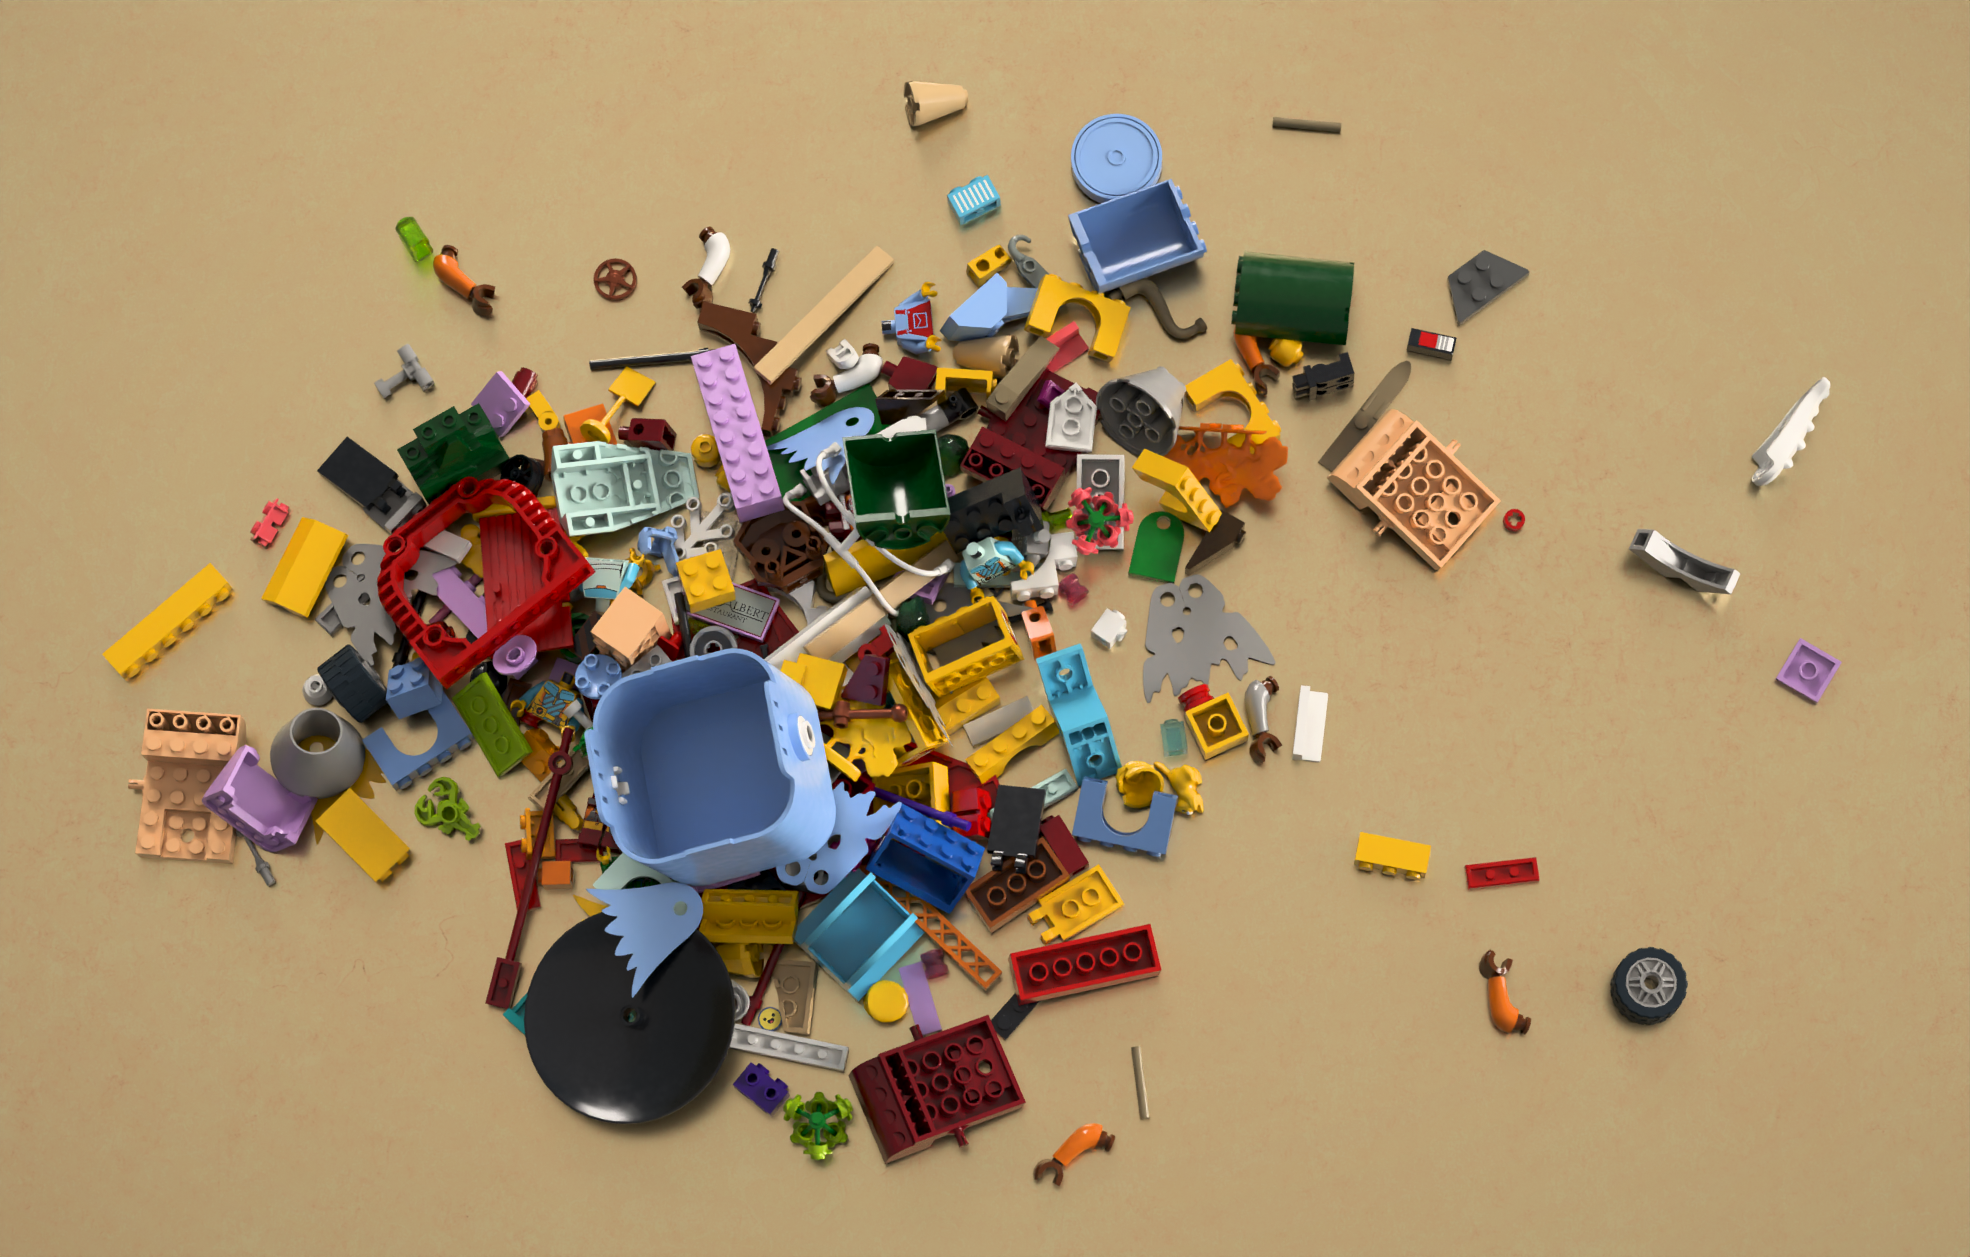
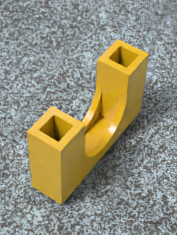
M1045 274L1040 280L1024 330L1046 338L1051 331L1060 306L1069 303L1082 305L1090 311L1096 325L1088 355L1109 363L1115 357L1131 307L1125 305L1126 303L1122 300H1111L1104 297L1103 293L1098 294L1097 291L1090 292L1085 290L1078 283H1067L1062 281L1061 277L1057 275Z
M1232 359L1185 385L1186 392L1184 395L1195 412L1221 398L1237 399L1247 407L1250 413V421L1244 429L1267 431L1266 434H1252L1251 439L1256 444H1262L1266 439L1274 436L1280 441L1281 428L1275 420L1272 421L1270 419L1267 406L1263 401L1259 402L1255 396L1257 392L1251 382H1246L1243 377L1245 375L1243 369L1238 363L1235 365ZM1237 433L1228 438L1227 441L1236 447H1241L1245 440V434ZM1250 446V453L1254 454L1255 450Z
M1147 449L1142 451L1132 469L1141 480L1165 490V493L1158 502L1164 511L1173 514L1180 520L1210 532L1219 521L1222 513L1190 469Z

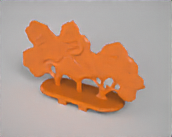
M1200 423V427L1179 426V430L1194 431L1195 437L1185 442L1177 434L1174 447L1163 457L1187 466L1198 482L1203 478H1208L1210 480V490L1215 495L1220 496V501L1227 508L1239 501L1241 491L1244 488L1257 499L1273 500L1282 489L1279 479L1273 474V471L1287 463L1288 447L1282 446L1281 441L1275 436L1269 437L1262 444H1256L1251 439L1252 434H1266L1267 431L1243 429L1244 425ZM1206 431L1221 432V445L1218 448H1208L1203 443V435ZM1227 433L1245 434L1242 446L1236 447L1227 441ZM1197 442V450L1192 455H1188L1187 451L1190 446H1195ZM1182 444H1186V448L1184 450H1181ZM1201 446L1204 447L1205 452L1200 451ZM1250 446L1254 448V454L1250 453Z

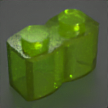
M414 217L402 218L397 223L395 230L415 262H420L433 253L429 239Z

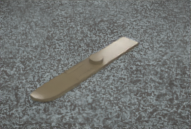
M1409 361L1401 362L1390 370L1318 461L1319 464L1332 472L1374 426L1407 383L1411 373V363Z

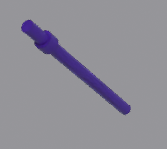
M878 787L874 789L876 793L874 797L893 804L901 802L925 816L941 821V824L945 826H955L965 831H969L971 828V822L958 818L952 812L939 811Z

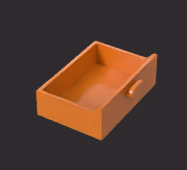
M603 403L563 415L564 425L570 439L568 444L588 442L581 434L580 427L584 421L589 419L599 422L603 420L607 414ZM608 421L605 425L611 435L608 444L616 445L617 441L610 421Z

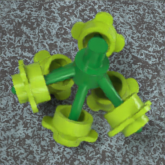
M816 1092L811 1101L803 1103L801 1095L797 1094L794 1099H788L784 1104V1120L789 1121L790 1118L798 1120L803 1116L809 1119V1123L796 1121L793 1124L794 1130L793 1134L790 1135V1140L792 1143H800L805 1148H808V1150L803 1151V1154L811 1155V1159H825V1154H832V1150H828V1147L833 1148L835 1144L845 1143L848 1139V1135L845 1134L846 1124L843 1121L838 1123L832 1122L827 1125L826 1119L835 1115L839 1120L845 1117L849 1121L852 1120L850 1113L853 1111L852 1104L847 1098H841L839 1094L835 1096L836 1101H828L822 1092ZM823 1128V1135L827 1142H820V1130ZM815 1135V1142H812L811 1139Z

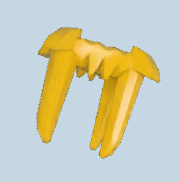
M629 548V553L635 552V548ZM635 552V558H634V559H635V560H639V559H641V556H636V552ZM645 558V563L641 567L643 573L640 577H636L635 582L630 588L636 589L637 594L642 595V588L650 583L653 573L661 569L660 564L654 565L652 561Z

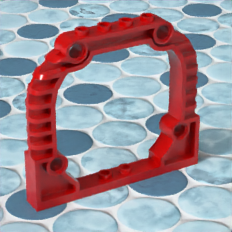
M465 477L458 483L453 484L439 498L434 499L421 512L416 513L411 520L402 527L397 528L385 540L383 550L386 554L380 564L381 571L377 578L378 596L385 611L437 680L447 690L596 571L528 488L508 479L494 480L490 478L478 481L474 477ZM492 504L509 506L521 515L539 539L535 544V553L544 563L541 580L545 586L523 604L516 606L504 619L497 621L495 626L472 644L466 638H451L440 625L434 624L428 627L410 604L404 592V574L418 561L420 548L465 513H480Z

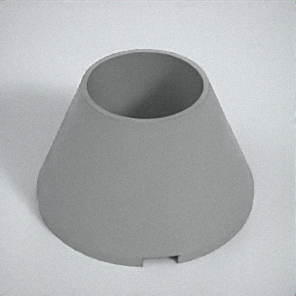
M310 708L291 719L276 734L270 749L271 768L279 783L288 791L301 797L305 795L318 797V799L329 798L346 791L357 781L363 771L365 746L360 733L351 723L327 709ZM318 735L326 736L336 742L333 747L323 752H309L298 746L304 739Z

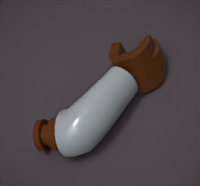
M1268 676L1266 681L1254 680L1251 682L1245 692L1244 699L1252 736H1256V739L1249 748L1250 755L1256 762L1260 763L1265 762L1266 758L1263 743L1268 744L1273 752L1282 746L1276 736L1267 733L1269 731L1267 703L1270 701V696L1273 692L1279 691V685L1272 676Z

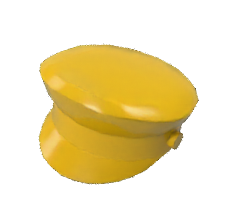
M882 980L873 984L863 1000L866 1012L880 1022H893L900 1019L906 1013L909 1004L908 995L904 988L898 983L889 980Z

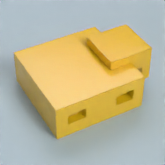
M799 653L797 663L787 660L783 661L781 672L795 680L809 692L817 710H833L835 708L848 671L845 664Z

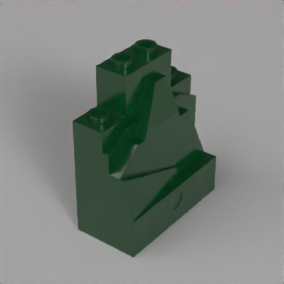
M479 403L458 414L454 406L414 428L413 431L417 438L397 449L428 505L448 491L453 484L458 483L465 477H474L478 481L496 477L501 474L504 464L510 459Z

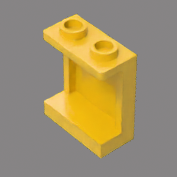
M937 368L935 390L945 391V395L937 400V404L947 400V392H955L961 388H966L969 393L986 394L988 399L997 387V379H993V371Z

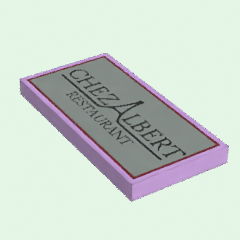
M732 582L736 600L691 614L684 595L688 616L713 626L724 627L730 632L761 643L764 642L780 604V599Z

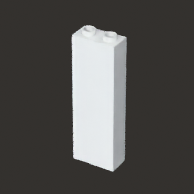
M866 586L856 588L764 660L780 671L784 660L797 663L799 653L807 654L803 648L807 643L871 596L873 592ZM888 614L828 660L843 663L858 651L861 645L867 644L879 635L880 627L886 623L889 626L891 625L887 618Z

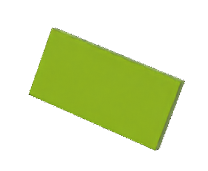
M487 672L481 673L451 698L497 777L505 775L533 752Z

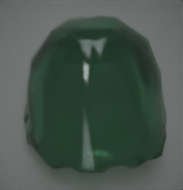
M946 434L939 437L937 440L944 476H952L961 471L960 465L970 448L967 440L959 435Z
M917 596L910 602L901 604L899 614L896 617V633L898 632L909 643L910 640L907 634L912 633L919 626L931 624L924 598Z

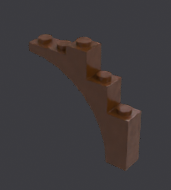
M703 301L697 321L699 330L716 335L731 345L735 344L737 350L746 357L753 368L778 344L777 341L756 337L761 327L757 314ZM788 367L771 385L757 374L764 393V417L761 428L763 436L771 438L774 431L778 432L781 418H778L780 410L785 408L787 401L785 396L794 397L795 391H799L802 378L799 377L798 369Z

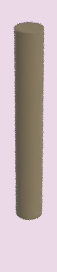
M1273 117V126L1341 132V123Z
M1141 1046L1131 1047L1140 1119L1143 1120L1149 1119L1150 1115Z

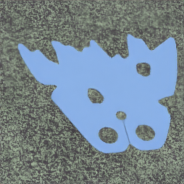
M841 782L833 790L836 817L833 830L828 838L829 840L833 835H841L839 846L837 849L829 848L827 840L816 852L817 858L815 860H810L808 857L797 861L801 868L796 876H790L786 873V865L776 867L779 879L784 883L794 886L804 882L808 890L818 894H827L868 853V845L865 839H879L887 831L899 812L902 803L897 802L891 808L884 805L876 813L866 816L870 803L876 793L869 791L866 794L859 793L850 798L849 793L844 790V782ZM818 870H824L828 873L829 879L824 885H818L814 882L813 877Z

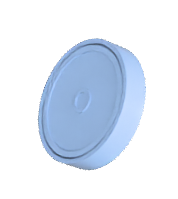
M1126 114L1100 116L1086 124L1074 140L1071 150L1072 174L1076 184L1083 193L1099 203H1104L1155 185L1162 170V149L1159 139L1145 122L1136 117Z

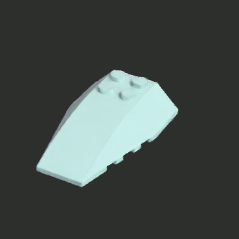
M601 441L552 447V485L559 521L568 537L614 532L684 505L691 497L699 499L691 453L662 449L660 451L651 450L647 447H628L624 444L613 445Z

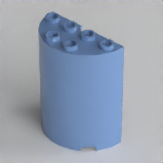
M1172 179L1068 215L1073 237L1077 240L1080 248L1078 252L1094 290L1098 294L1203 258L1204 253L1207 252L1204 240L1198 239L1199 231L1195 221L1191 222L1189 219L1191 213L1187 203L1183 204L1181 201L1183 196L1180 187H1175Z

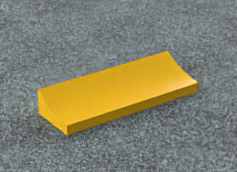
M943 531L931 536V541L921 546L901 550H886L901 561L911 565L943 540H947L949 544L950 542ZM864 539L855 542L848 550L856 558L872 582L905 570L885 557ZM836 551L823 555L827 579L836 597L867 585L855 568L852 569Z

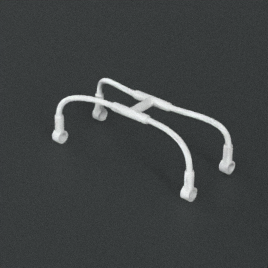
M834 442L818 455L816 470L826 493L843 514V518L848 521L854 530L841 544L831 533H828L817 522L789 502L790 500L800 499L807 492V489L801 483L785 493L783 503L790 511L823 535L824 540L852 569L855 568L887 612L897 617H904L907 614L911 615L920 605L912 599L905 606L899 608L898 611L894 610L883 598L856 558L848 551L860 537L856 529L854 514L850 510L847 511L828 485L822 470L823 459L834 458L842 451L839 444ZM866 539L872 547L874 546L893 563L921 576L946 575L955 567V564L948 558L932 571L921 570L901 561L886 549L876 547L874 542Z

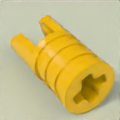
M564 794L555 803L553 812L561 822L564 821L566 825H569V828L581 831L584 819L577 812V807Z

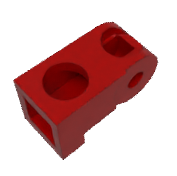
M885 625L879 628L881 635L871 643L861 645L858 649L860 662L866 654L888 657L895 652L894 644L889 637Z

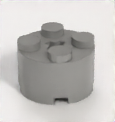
M708 626L695 634L689 651L690 657L695 655L702 656L712 653L708 652L711 643H715V646L720 647V650L738 649V644L734 635L728 629L721 626Z

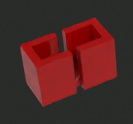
M980 788L953 791V812H963V816L957 817L971 822L969 831L953 826L954 831L971 841L989 839L992 824L990 817H988L991 807L990 792Z

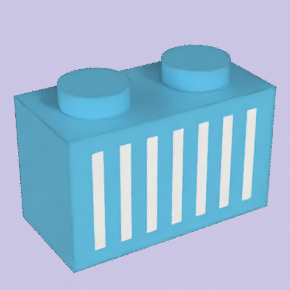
M988 175L984 177L978 176L972 179L970 184L964 187H956L947 195L948 204L960 226L1001 206L1000 196Z

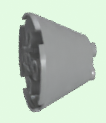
M1161 366L1157 369L1108 381L1100 388L1096 396L1097 410L1100 409L1103 418L1101 423L1108 434L1131 453L1140 456L1142 451L1147 449L1164 456L1176 443L1186 387L1168 373L1166 368Z

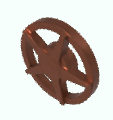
M617 258L606 260L598 266L594 273V285L597 292L608 300L624 299L635 289L637 282L635 270L625 260ZM619 263L626 267L620 271L613 270L611 264ZM605 266H608L609 272L606 277L598 278L600 271ZM629 269L633 275L631 285L625 281L623 276ZM598 283H607L610 287L609 295L599 288ZM622 286L629 288L625 293L613 296L615 289H619Z

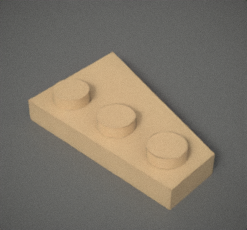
M780 959L777 961L773 971L774 984L777 989L778 1004L785 1033L810 1034L818 969L816 962Z

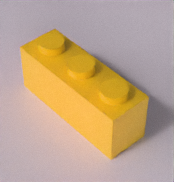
M1360 832L1354 865H1359V869L1372 871L1375 868L1382 870V873L1387 875L1401 873L1406 874L1408 879L1420 880V877L1425 878L1431 845Z

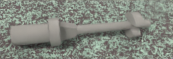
M237 830V836L244 837L255 858L257 873L261 874L267 886L274 884L276 881L269 870V863L259 857L251 840Z

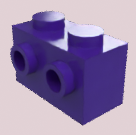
M750 1062L733 1083V1086L770 1117H773L790 1096L786 1090L788 1085L779 1078L774 1081L769 1077L770 1071L762 1064L758 1063L756 1066Z

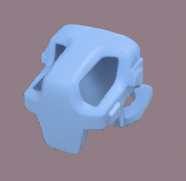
M669 526L663 529L644 527L639 532L638 551L644 555L651 554L660 558L663 556L668 571L674 577L678 576L676 562H679V558L674 547V542L678 537L675 528ZM651 537L655 538L654 541L652 542V546H651Z

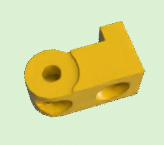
M997 245L967 263L966 274L979 288L986 283V280L1005 269L1011 263L1012 258L1001 245Z
M539 390L526 398L530 406L525 410V413L529 415L533 412L538 419L542 432L560 428L557 415Z

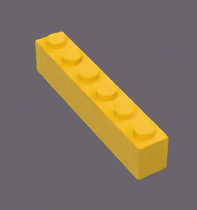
M209 563L102 655L125 680L128 677L135 676L144 663L154 660L158 655L157 652L163 647H168L174 643L176 636L182 631H188L194 625L196 619L207 615L215 603L223 601L229 596V591L233 588L215 567Z

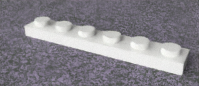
M736 1023L729 1047L844 1072L849 1047Z

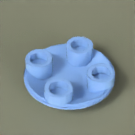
M588 654L585 656L575 673V684L578 690L590 699H600L611 685L622 679V671L617 661L603 654Z

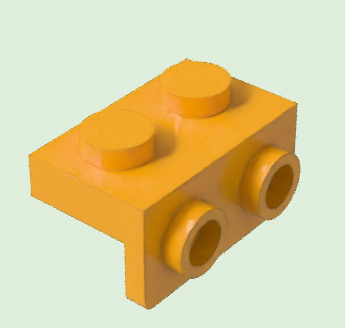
M534 728L527 730L523 734L533 752L521 762L542 782L552 772L548 766L549 757L554 752L559 751L560 747L556 746L549 739L548 734L544 730Z
M525 808L524 815H520V829H525V838H521V852H526V860H530L532 857L543 811H530V808ZM553 814L541 859H555Z

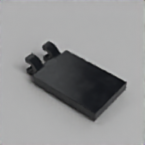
M348 436L317 470L321 476L365 509L370 511L374 506L384 515H387L392 508L387 504V501L381 498L383 494L390 489L401 498L407 492L402 487L403 485L396 480L399 476L395 471Z
M998 784L987 847L988 854H992L990 863L992 871L1002 872L1004 856L1016 857L1014 864L1016 874L1026 875L1028 858L1035 859L1046 797L1045 789Z

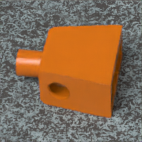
M1035 600L1024 602L1022 606L1033 608L1023 611L1021 617L1034 660L1056 652L1054 634L1044 607H1037Z

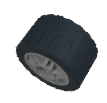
M347 644L317 667V671L335 700L357 722L362 723L388 703L386 701L387 688L376 670L369 665L370 663L364 660L353 646Z
M1654 947L1639 948L1629 953L1625 959L1623 958L1613 973L1614 976L1610 984V993L1615 1007L1628 1020L1641 1025H1654L1671 1017L1685 999L1688 987L1687 975L1681 962L1673 954L1666 952L1664 949ZM1644 983L1651 984L1653 989H1648Z

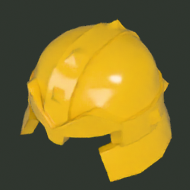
M1131 761L1117 769V775L1115 776L1117 780L1116 787L1124 794L1122 798L1126 806L1131 808L1149 806L1152 802L1154 791H1163L1164 779L1158 771L1154 770L1153 765L1143 761Z

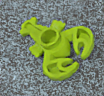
M447 777L435 779L429 785L428 791L431 792L435 788L440 787V791L435 792L433 795H449V798L439 801L437 814H435L432 800L430 799L428 806L425 807L427 795H423L415 805L414 814L417 820L424 826H432L444 822L438 829L446 834H450L455 828L466 833L465 840L471 841L472 838H477L481 832L479 830L481 825L479 823H471V820L465 814L469 810V806L463 798L459 799V804L457 803L458 784L453 779Z

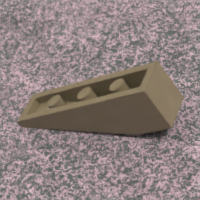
M1040 336L986 400L987 410L1006 422L1060 348Z

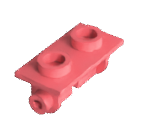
M278 498L273 500V502H267L262 510V513L265 514L261 522L256 521L250 531L253 534L250 540L253 541L259 538L258 543L264 547L267 544H271L278 531L271 524L275 523L281 526L289 513V506L281 503L280 506L277 505Z

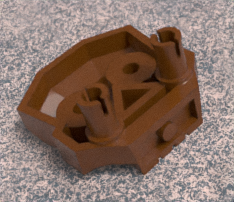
M789 501L810 517L804 501ZM784 505L785 510L744 521L733 543L734 547L748 562L750 574L758 586L773 587L785 592L787 595L796 588L798 589L803 586V584H807L812 579L823 575V555L827 553L830 545L815 528ZM795 533L801 534L799 538L793 537ZM765 550L770 551L768 555H763L762 553Z

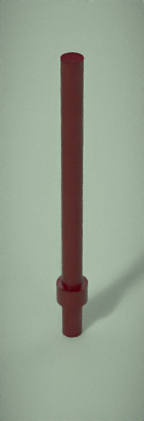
M798 890V893H799L798 912H799V910H800V908H801V905H802V903H803V901H804V898H805V896H806V893H803V892H801V891ZM774 944L752 996H749L750 1006L747 1013L743 1016L742 1024L750 1026L756 1010H760L763 1003L761 1000L785 944Z

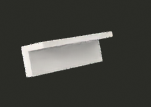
M1301 685L1292 759L1320 762L1328 694L1310 691V686Z

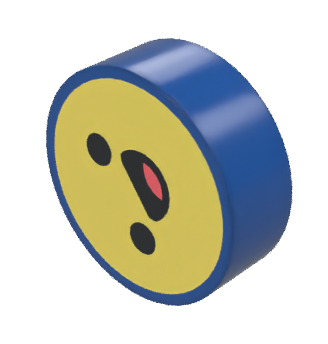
M773 1007L763 1009L758 1016L760 1027L764 1030L777 1031L782 1025L780 1011Z

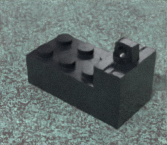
M1021 468L948 497L950 520L944 529V533L956 554L965 550L968 544L972 542L978 543L987 537L995 538L1016 528L1022 538L1044 529L1039 500Z

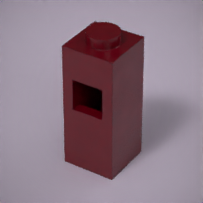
M1051 815L1042 820L1040 834L1062 863L1070 878L1089 868L1088 860L1060 815L1056 817Z

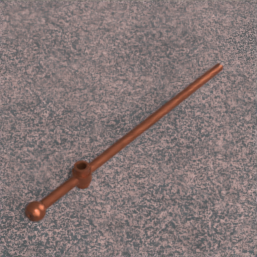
M837 701L833 710L817 711L819 720H833L834 727L840 729L847 728L848 722L851 719L892 718L895 722L900 723L904 722L908 717L907 707L903 704H895L891 709L851 710L850 703Z

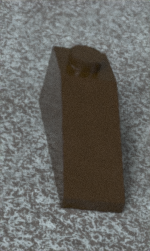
M886 390L875 399L881 424L893 425L902 419L915 416L945 395V391Z
M1220 509L1222 514L1219 521L1210 532H1206L1187 563L1185 574L1188 576L1233 549L1236 542L1240 544L1246 535V531H1244L1245 522Z

